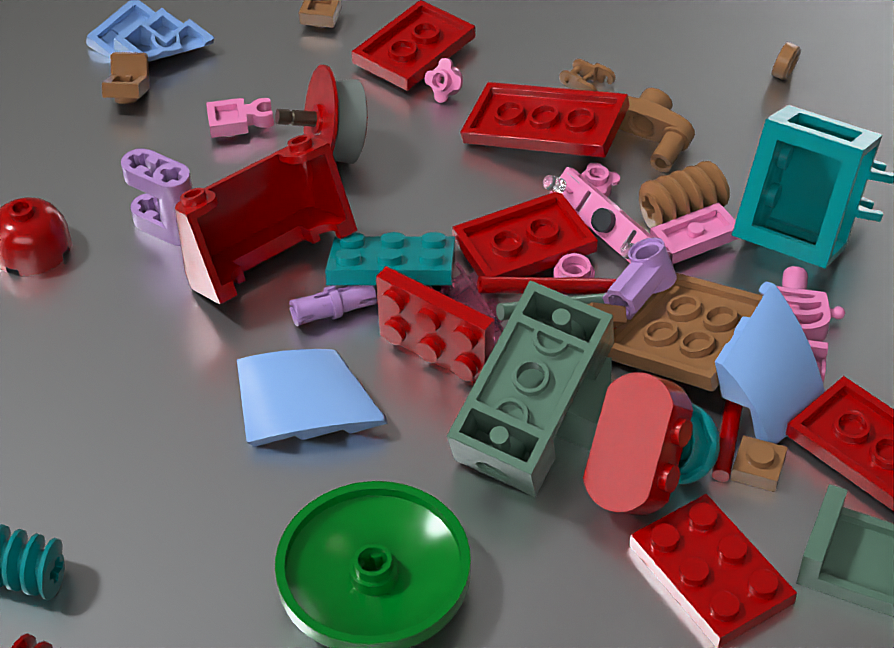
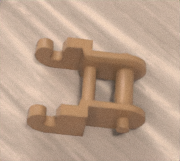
M576 59L573 62V69L571 71L563 70L559 74L561 83L575 90L597 91L594 85L587 82L588 80L603 83L607 76V83L611 85L616 79L614 72L610 68L599 63L593 65L582 59Z

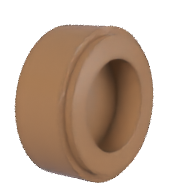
M786 42L774 63L771 75L783 81L787 80L799 59L800 47Z

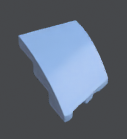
M130 0L87 35L86 45L109 58L114 52L146 53L149 62L211 45L214 43L215 37L191 19H188L183 24L163 8L155 12L140 0Z
M765 282L758 290L762 294L761 301L751 317L742 316L731 340L725 344L717 357L715 366L722 398L750 408L756 439L778 444L786 437L788 423L821 396L825 390L816 359L798 319L777 286L773 283Z
M285 350L237 359L246 441L254 447L293 436L306 440L342 429L351 434L388 424L385 414L376 406L367 394L364 386L352 374L349 366L336 350Z

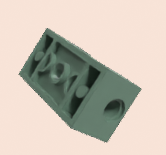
M530 280L447 434L454 460L536 497L556 458L553 439L585 377L596 380L614 345L613 315ZM528 369L539 370L544 375L543 382L535 388L523 387L518 382V378L522 372Z

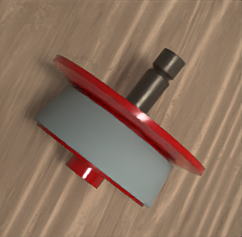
M319 65L315 69L308 86L305 110L290 111L289 109H277L275 122L278 125L304 126V135L308 134L311 135V138L329 142L335 161L354 164L362 152L367 131V100L363 85L358 79L335 81L331 68L328 65Z

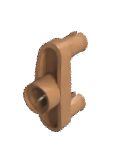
M647 88L639 98L628 96L630 106L619 129L659 143L650 157V164L654 169L665 173L671 170L681 151H685L694 139L695 131L687 119L671 110L673 107L672 100L664 91L657 88Z

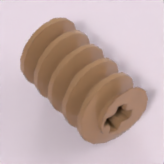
M701 161L695 166H687L683 170H676L669 175L659 176L656 180H648L641 185L639 190L640 211L643 220L650 229L718 202L724 207L728 204L730 198V188L727 179L717 165L710 161Z

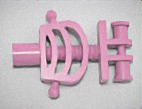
M798 266L788 267L783 272L782 287L777 286V288L798 319L808 339L822 381L824 382L828 343L823 341L827 336L831 318L842 319L845 316V310L840 306L830 308L826 292L807 290L808 273L804 268Z

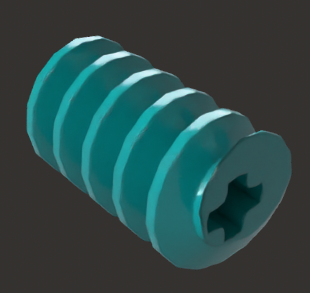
M1 524L0 587L5 585L9 590L16 592L23 590L25 594L31 596L41 595L43 599H53L61 587L65 572L62 541L53 538L45 547L44 535L36 533L28 541L27 531L17 529L11 536L9 526Z

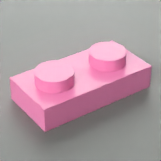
M719 202L655 226L650 230V235L662 239L666 248L672 253L670 256L672 264L739 239L732 236L736 220Z

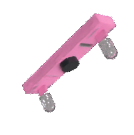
M566 167L560 177L548 175L544 178V188L550 191V193H562L584 223L629 263H631L628 257L629 249L643 239L653 238L652 235L574 168ZM667 249L668 254H669V257H670V256L672 255V253Z

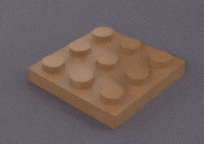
M676 273L677 280L669 289L653 293L631 320L627 319L626 324L618 326L614 330V345L607 357H612V361L713 392L719 385L715 366L717 357L725 344L731 340L742 316L751 317L761 301L762 295Z

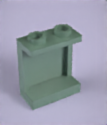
M829 484L803 554L796 584L894 617V523L843 507L848 490Z

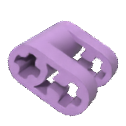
M142 148L129 151L121 159L124 179L128 185L145 192V194L136 197L131 203V213L135 226L141 231L165 242L181 246L175 206L181 200L180 196L184 192L193 189L188 167L149 149Z

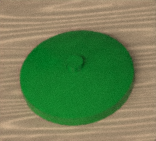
M367 481L353 483L336 488L317 497L301 509L288 524L278 544L275 557L277 588L285 611L297 627L310 638L329 648H410L439 632L451 621L461 607L470 583V547L465 531L453 512L441 501L425 491L395 482Z

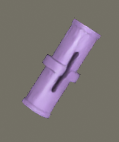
M331 285L324 287L323 292L290 300L289 305L291 307L289 308L295 325L300 326L327 317L332 319L341 318L343 313L350 310L376 305L377 295L374 285H347L338 288Z

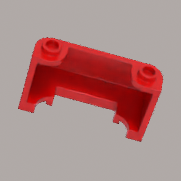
M308 134L296 136L287 142V147L205 188H194L180 196L181 200L175 206L184 270L192 290L218 304H222L238 295L233 282L240 284L246 281L243 274L244 271L303 240L315 244L321 241L319 234L335 231L337 238L343 239L358 231L329 142L311 138V135Z

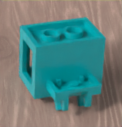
M787 105L766 118L732 236L826 269L846 249L855 218L877 222L882 220L883 212L872 210L875 202L863 198L868 180L894 184V173L885 172L887 165L875 160L882 135L791 105ZM767 226V227L776 229V230H778V231H781V232H784V233H787V234H790V235L799 237V238H801V239H804V240H807V241L816 243V245H813V244L804 242V241H802V240H799V239H796V238H793V237L784 235V234H782V233H779V232H776V231H773V230H770V229H767V228H764V227Z

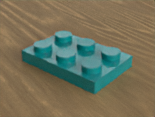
M354 232L343 239L334 236L325 269L326 285H376V276L386 266L424 285H452L455 236H445L438 232H430L422 236H405L398 232L385 233L382 236H364L361 233Z

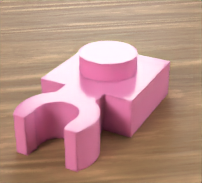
M243 98L206 103L211 138L249 133L248 126L251 125L260 128L274 125L270 98H260L254 100L251 104H244Z

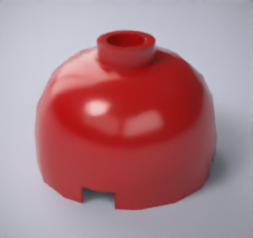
M25 197L15 199L0 208V270L7 272V267L12 270H18L19 276H32L45 273L64 261L62 254L67 248L70 251L72 242L68 224L63 214L53 204L41 198Z

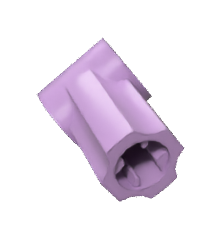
M660 238L643 239L629 249L628 257L631 263L603 296L605 304L625 306L626 317L629 320L633 318L653 293L669 289L677 280V275L665 243Z

